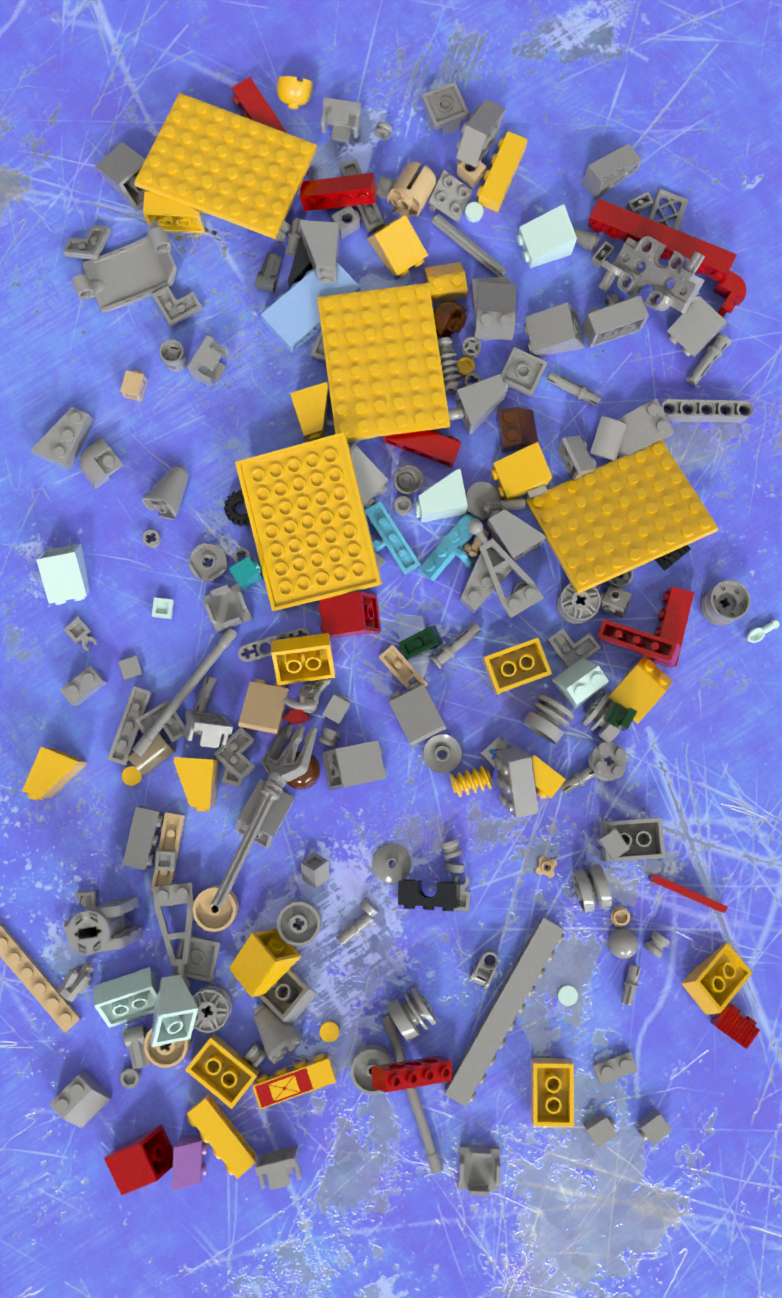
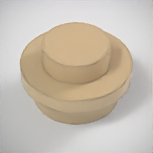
M616 907L612 910L610 919L614 925L624 927L630 921V913L624 907Z

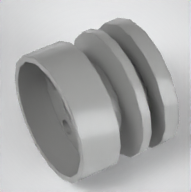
M725 580L704 593L700 609L708 622L724 626L741 618L748 612L750 595L743 584L735 580Z
M571 583L560 592L556 600V610L559 617L571 625H580L587 622L598 612L601 605V597L595 586L577 594ZM578 599L583 600V602L580 604L576 603Z
M605 691L589 706L582 724L587 726L593 721L589 729L593 731L600 726L601 729L598 736L607 743H610L621 730L603 720L613 703L611 699L608 703L606 702L610 693Z
M540 694L538 701L541 704L535 702L533 705L539 713L529 711L522 723L540 737L553 744H557L564 734L558 725L568 727L569 723L565 719L572 721L574 714L559 701Z
M205 985L192 996L198 1007L193 1028L200 1032L211 1033L224 1026L232 1013L233 1000L228 990L221 985ZM207 1006L211 1007L212 1012L210 1014L207 1013Z
M415 986L410 989L414 998H411L407 992L404 993L405 1004L396 998L386 1005L391 1018L408 1042L420 1035L417 1028L418 1024L427 1030L429 1027L425 1021L426 1019L432 1025L437 1023L430 1003Z

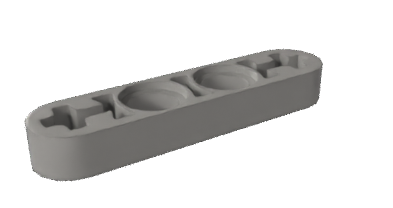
M298 628L243 645L238 651V656L246 663L272 656L271 650L268 653L261 652L260 647L263 643H269L271 646L272 640H280L282 637L291 638V634H293V637H298L300 632L307 634V636L310 633L305 628ZM253 646H256L257 652L259 653V656L257 657L256 653L250 654L249 659H247L245 656H242V654L245 653V649H248V651H254L255 649L253 648Z

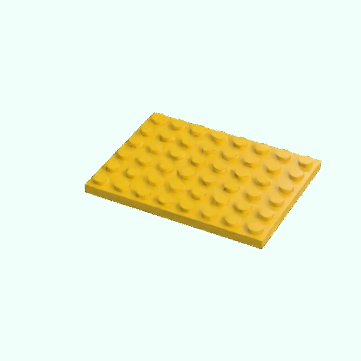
M179 93L134 182L136 187L276 239L314 158L317 144Z
M429 283L317 297L335 434L345 432L347 440L450 427Z
M345 432L235 462L272 611L383 585Z
M662 440L630 456L625 455L616 459V461L598 467L594 472L579 479H571L553 487L543 495L530 500L526 499L530 512L545 535L547 542L577 594L718 530V526Z

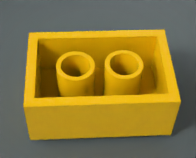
M329 633L271 641V654L277 685L335 678V666Z
M539 638L488 655L482 659L495 695L552 674Z
M215 1033L212 1034L185 1069L186 1072L231 1109L260 1072L258 1068H254L252 1063L245 1060L241 1054Z
M531 1058L530 1120L533 1126L574 1127V1064L570 1058Z

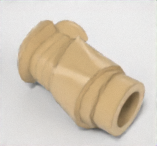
M482 530L488 539L489 532ZM475 535L471 545L468 543L464 545L462 551L467 553L468 557L479 556V547L482 544L478 537Z

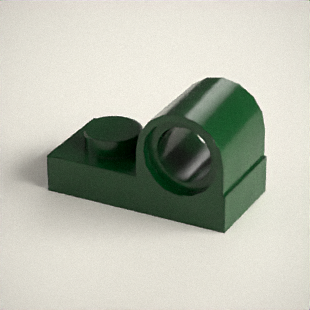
M430 626L399 642L406 660L443 644L436 626Z
M613 702L603 720L625 731L629 728L637 711L631 707L627 709Z

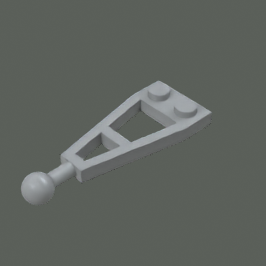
M477 519L471 520L468 524V530L471 534L476 535L482 544L479 547L499 602L509 618H513L542 600L544 597L534 581L494 539H487L482 531V522ZM491 547L504 560L495 567H493L487 549ZM510 566L527 586L505 598L496 573Z
M193 882L152 887L154 908L171 966H176L177 975H181L189 989L190 981L185 977L184 965L189 963L193 926L192 909L195 901ZM188 903L185 931L169 933L162 906ZM184 938L183 958H177L172 939Z

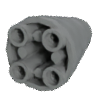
M266 1003L253 1012L266 1055L273 1064L280 1061L284 1057L283 1054L287 1051L291 1053L300 1046L299 1044L303 1041L302 1034L291 1024L282 1021Z

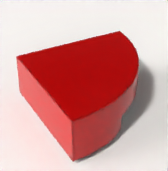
M295 708L284 717L286 721L293 724L305 723L311 719L303 710Z

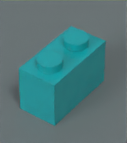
M249 556L229 568L243 591L262 580L260 566L255 559L251 561Z

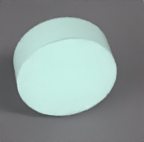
M477 202L469 203L465 208L466 219L470 222L480 221L483 217L482 205Z
M563 985L559 988L557 997L563 1005L571 1006L576 1003L578 993L574 987Z

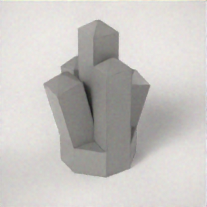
M86 962L81 969H70L63 983L58 988L59 994L68 1001H74L80 993L90 987V973L94 970L93 965Z

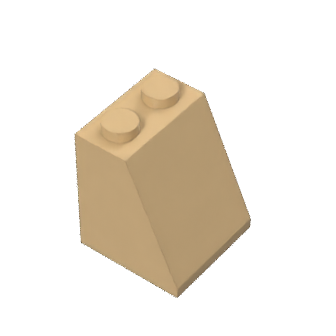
M255 679V682L250 681L238 726L280 735L286 709L283 699L288 697L289 689L285 688V684L277 685V683H274V686L267 685L265 680Z

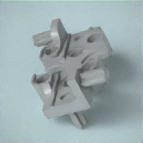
M649 236L643 237L639 242L628 237L615 262L603 261L601 266L607 269L598 287L608 292L618 275V288L631 296L637 297L643 286L651 285L653 292L643 304L660 312L667 310L671 306L685 314L692 302L700 300L698 291L705 280L694 274L705 256L695 251L689 259L674 250L669 264L663 266L660 263V256L666 245ZM645 262L646 267L644 271L639 272L638 267L642 268L643 264L641 263ZM673 278L675 284L672 288L668 289L667 282Z

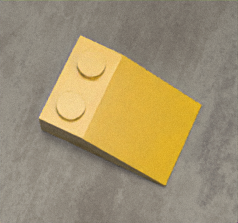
M144 192L143 215L148 226L151 221L156 220L159 227L164 228L165 231L205 233V227L199 211L158 194Z
M643 656L629 669L608 697L613 702L627 709L631 707L636 710L637 713L633 720L639 723L668 690L673 681L653 661Z
M726 942L694 968L681 984L706 1015L717 1014L724 1010L751 976L752 972L731 945Z

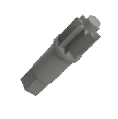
M523 498L491 501L485 503L486 506H483V511L491 514L496 510L500 512L504 509L507 511L525 509L526 502Z

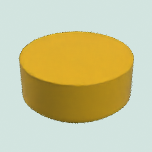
M469 357L460 358L456 365L460 369L457 373L462 377L473 373L475 370L474 361Z
M134 766L127 767L122 772V780L126 785L135 786L141 782L142 773Z
M326 1021L321 1025L320 1037L325 1042H333L338 1038L340 1029L336 1022Z

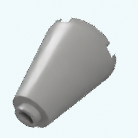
M179 465L177 467L173 466L144 495L142 499L143 504L152 512L154 509L160 512L158 516L174 520L178 516L189 475L187 470Z

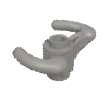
M331 678L321 679L314 685L306 684L299 689L300 702L294 701L289 697H285L283 702L289 707L303 710L306 713H313L318 709L320 695L330 684Z

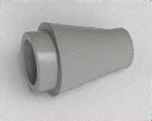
M577 228L574 229L577 237L576 242L585 250L594 251L600 237L596 233Z

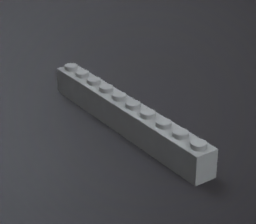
M543 916L539 918L452 1074V1081H449L445 1086L444 1093L446 1096L465 1107L468 1102L472 1103L476 1096L475 1089L478 1084L482 1085L486 1078L485 1071L488 1066L491 1068L496 1060L495 1053L498 1049L501 1050L506 1042L504 1037L507 1032L513 1030L516 1024L514 1019L517 1014L523 1012L526 1005L524 1001L527 996L530 997L535 990L534 983L537 978L541 979L545 972L544 965L553 958L555 954L553 949L556 944L562 942L565 935L562 927Z

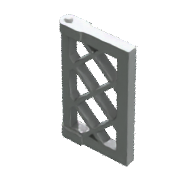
M658 189L648 219L653 220L656 211H658L662 219L657 222H664L666 226L670 227L667 220L675 217L676 221L673 229L679 230L689 199L669 193V191ZM660 198L667 200L668 203L659 206ZM674 203L681 204L679 212L674 208ZM670 206L673 214L665 217L661 209Z

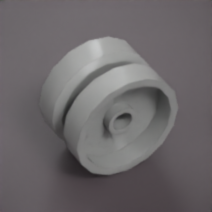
M600 864L589 866L588 875L582 868L572 871L575 894L583 913L594 911L595 901L601 909L612 906L608 882Z
M305 899L289 902L282 909L277 919V930L280 937L286 943L293 946H304L311 943L317 937L322 925V916L319 909L312 902ZM298 918H300V921H304L302 925L297 924Z
M368 1043L361 1046L355 1052L351 1062V1078L353 1084L361 1092L369 1095L382 1093V1091L372 1088V1068L370 1070L369 1068L394 1063L391 1052L385 1046L378 1043Z

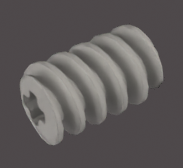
M450 352L440 353L446 395L456 393L457 387L462 385V382L456 381L461 378V375L455 374L460 370L458 367H454L458 364V361L452 360L457 357V354Z

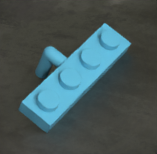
M381 501L366 509V516L382 539L381 541H373L374 551L377 552L387 547L404 575L421 565Z
M466 513L419 567L418 571L434 582L455 556L459 557L467 568H471L473 566L472 561L461 549L474 535L469 532L468 524L476 518Z

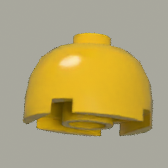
M281 76L279 79L277 78L276 85L278 98L283 103L288 104L287 108L297 110L299 106L309 102L312 96L313 82L307 79H303L302 82L297 80V77Z

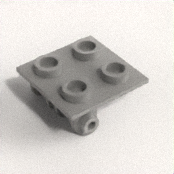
M443 170L428 201L429 209L431 211L438 209L458 223L473 190Z

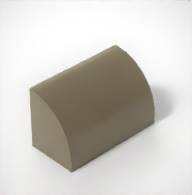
M158 733L142 756L134 752L127 758L140 773L146 776L176 751L161 733Z

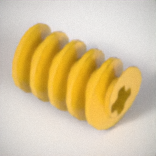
M480 766L479 773L473 768L472 774L465 770L464 777L460 772H457V778L453 774L449 775L453 793L455 795L457 792L459 797H462L463 790L469 795L471 788L474 793H477V787L484 791L485 785L492 789L488 767L485 770L483 766Z

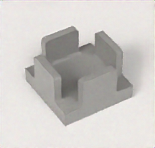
M456 82L421 94L425 107L424 115L431 130L442 128V133L445 135L460 128V121L469 118V111Z
M324 97L321 120L322 133H326L327 125L333 126L332 140L349 142L352 129H354V138H358L362 125L361 103Z
M208 335L187 367L193 380L211 387L213 384L211 379L218 382L226 370V366L219 362L220 358L224 356L229 359L230 354L228 349L217 344Z
M239 584L233 586L224 585L211 590V594L203 597L206 611L216 633L253 620Z
M186 710L185 718L187 722L184 736L187 741H192L193 734L201 735L200 746L218 748L219 744L226 745L228 734H232L233 726L224 715Z
M459 1145L458 1189H467L469 1195L489 1196V1191H498L501 1176L500 1148Z
M298 1146L259 1155L255 1171L256 1176H259L261 1189L266 1188L267 1177L271 1190L289 1186V1174L293 1173V1167L295 1168L297 1180L302 1178L303 1172Z

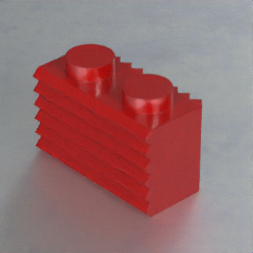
M730 1004L721 1013L715 1014L710 1023L748 1050L760 1029L756 1027V1021L749 1016H746V1018L742 1017L739 1014L741 1010Z

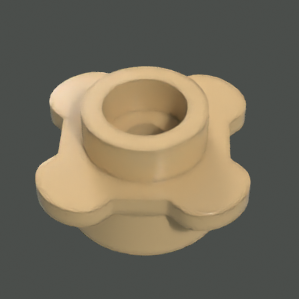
M545 856L539 857L536 873L538 875H547L548 878L554 877V868L557 866V861L555 859H546Z

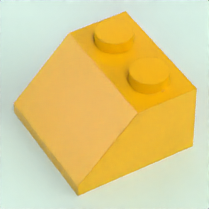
M461 262L424 268L426 283H429L432 304L465 299L467 297L468 287Z
M531 755L536 795L544 799L552 798L566 779L538 757Z

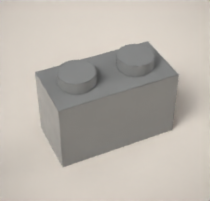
M89 666L61 688L60 691L71 705L79 706L108 682L97 668Z

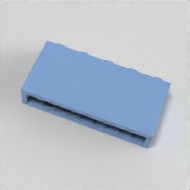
M339 263L337 282H332L331 284L318 281L315 271L309 270L301 281L295 282L290 287L287 293L278 296L274 304L265 307L261 318L272 333L293 353L321 329L317 297L360 292L361 288Z

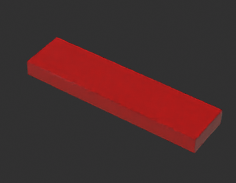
M653 873L649 875L648 879L653 883L719 912L726 913L728 908L726 905Z

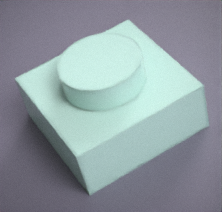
M154 597L152 617L172 619L174 600Z

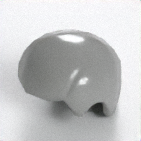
M405 465L395 472L393 482L395 488L400 493L411 494L421 488L424 478L422 472L416 466Z
M618 928L611 932L608 938V948L617 958L628 959L636 953L638 940L632 931L626 928Z

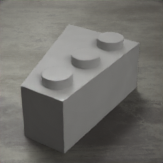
M629 144L621 146L614 152L588 165L582 185L596 201L636 172L641 165L642 159Z
M491 548L487 549L493 567L504 561ZM481 553L460 598V602L473 614L495 591ZM510 566L496 573L500 584L512 572Z

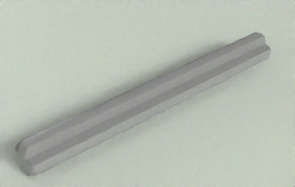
M435 215L432 223L494 275L497 277L505 275L506 269L441 215Z

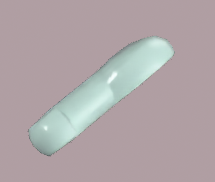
M776 619L771 620L770 623L763 627L751 629L747 634L746 640L751 643L761 641L766 633L780 626L779 621Z

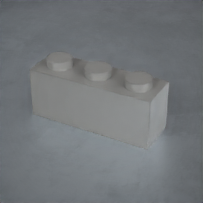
M140 806L135 808L122 865L147 870L149 866L153 865L155 859L153 849L157 847L159 842L157 832L158 828L162 827L164 816H161L162 811Z

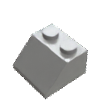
M580 435L561 439L556 450L571 479L576 480L595 471V459L589 455L587 443L584 439H581Z
M84 1069L49 1105L63 1120L82 1128L111 1097Z

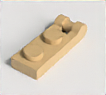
M393 644L378 657L406 689H408L407 686L410 685L409 681L412 678H415L418 684L422 682L425 687L428 685Z

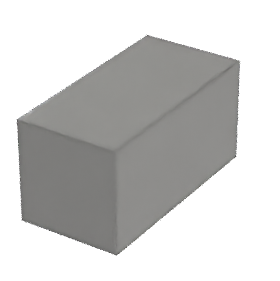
M649 192L628 201L626 209L638 214L650 208L654 201Z
M605 241L592 257L590 263L597 269H600L603 261H607L615 247Z

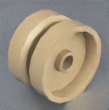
M220 885L211 886L201 892L195 899L192 909L197 924L204 930L211 932L222 931L230 926L238 916L240 908L238 897L234 891L230 890L223 907H218V912H216V909H213L212 901Z
M151 1028L144 1040V1051L152 1064L160 1068H170L177 1065L189 1052L192 1045V1034L191 1038L152 1047Z

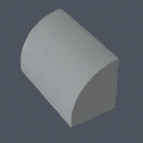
M601 416L590 453L596 457L616 461L627 425L618 420Z

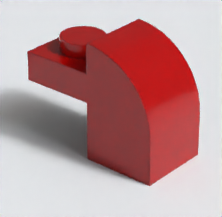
M732 271L729 272L725 282L719 281L713 291L726 299L718 311V314L722 317L727 312L731 313L736 305L739 307L746 296L745 282Z

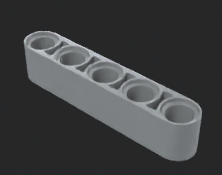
M668 399L661 404L663 411L664 407L671 410V413H666L665 411L664 413L667 419L672 422L741 423L746 421L754 410L753 405L749 401ZM683 408H687L690 414H686ZM701 408L707 409L709 414H704ZM721 408L727 411L726 415L720 411ZM739 409H743L746 415L741 414Z

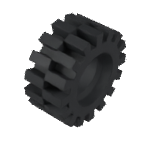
M242 490L234 491L231 496H227L228 499L224 502L225 514L233 524L248 526V523H250L248 512L244 515H239L235 512V505L241 501L245 502Z
M686 545L654 560L665 571L690 551L691 548L689 545Z

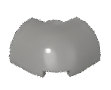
M102 437L89 445L80 457V469L95 490L108 481L111 474L123 466V463Z

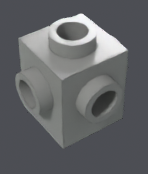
M610 586L607 592L604 591L601 595V610L609 615L623 618L630 605L632 594L620 587Z

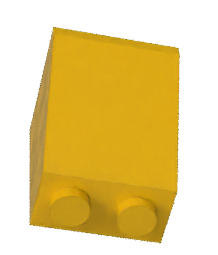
M406 215L395 219L367 237L368 242L392 276L399 275L402 277L410 272L408 268L413 265L415 267L425 262L424 258L428 256Z
M327 382L290 393L305 443L324 438L330 399Z
M538 442L494 462L492 470H490L493 480H497L499 485L497 490L500 498L503 497L504 500H511L526 495L528 490L543 484L547 487L552 478Z
M41 747L22 791L28 793V798L37 801L38 799L52 798L86 766L87 762L51 747Z
M174 757V764L189 806L195 807V811H210V808L216 805L219 760Z
M277 929L251 933L229 969L245 988L246 992L251 997L266 994L300 959L301 955L291 944L286 943L280 937Z

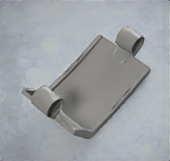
M153 220L148 227L145 238L101 255L97 260L90 259L83 262L82 267L85 274L77 275L72 279L78 298L85 300L95 297L100 311L105 313L148 298L167 285L171 287L174 283L177 268L170 253L171 246L164 228L159 227L157 221Z

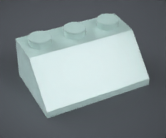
M149 967L93 986L94 1007L109 1028L154 1013L159 991L158 980Z

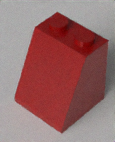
M359 591L319 600L318 609L322 622L320 625L321 632L323 634L329 633L330 638L381 633L377 595Z
M162 1124L115 1148L104 1157L121 1196L158 1181L173 1167V1147Z

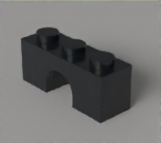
M399 880L398 905H404L403 908L415 909V906H423V910H435V907H442V911H454V908L460 906V882L440 881L437 883L436 894L430 897L424 894L422 890V880Z

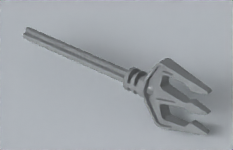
M291 723L285 727L264 755L262 764L269 775L267 777L268 780L264 783L265 786L261 790L263 797L212 901L213 905L220 908L223 907L272 802L280 798V793L283 791L282 788L285 787L287 782L307 772L317 733V728L314 726L305 736V745L295 762L298 745L301 743L305 727L303 725H300L292 735L291 742L278 760L277 758L284 743L291 737L293 730Z

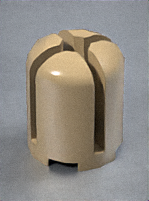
M417 161L405 165L387 195V201H391L396 207L395 212L401 216L406 215L407 218L419 216L436 186V175L425 165L422 171L419 172L422 168V163Z

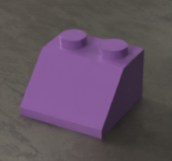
M180 1135L174 1145L172 1190L200 1184L203 1176H206L207 1163H204V1155H207L208 1144L202 1140L200 1135Z

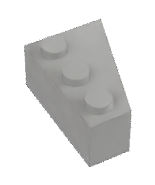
M71 407L30 451L41 459L71 471L94 420L89 414Z

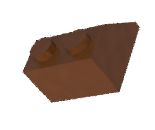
M514 407L497 411L496 421L502 453L521 450L538 442L533 410Z

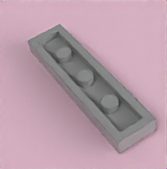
M357 159L339 165L342 176L363 174ZM376 203L356 205L368 233L385 226Z
M133 686L107 758L108 760L127 766L129 762L127 757L131 755L140 731L134 720L146 713L153 692Z

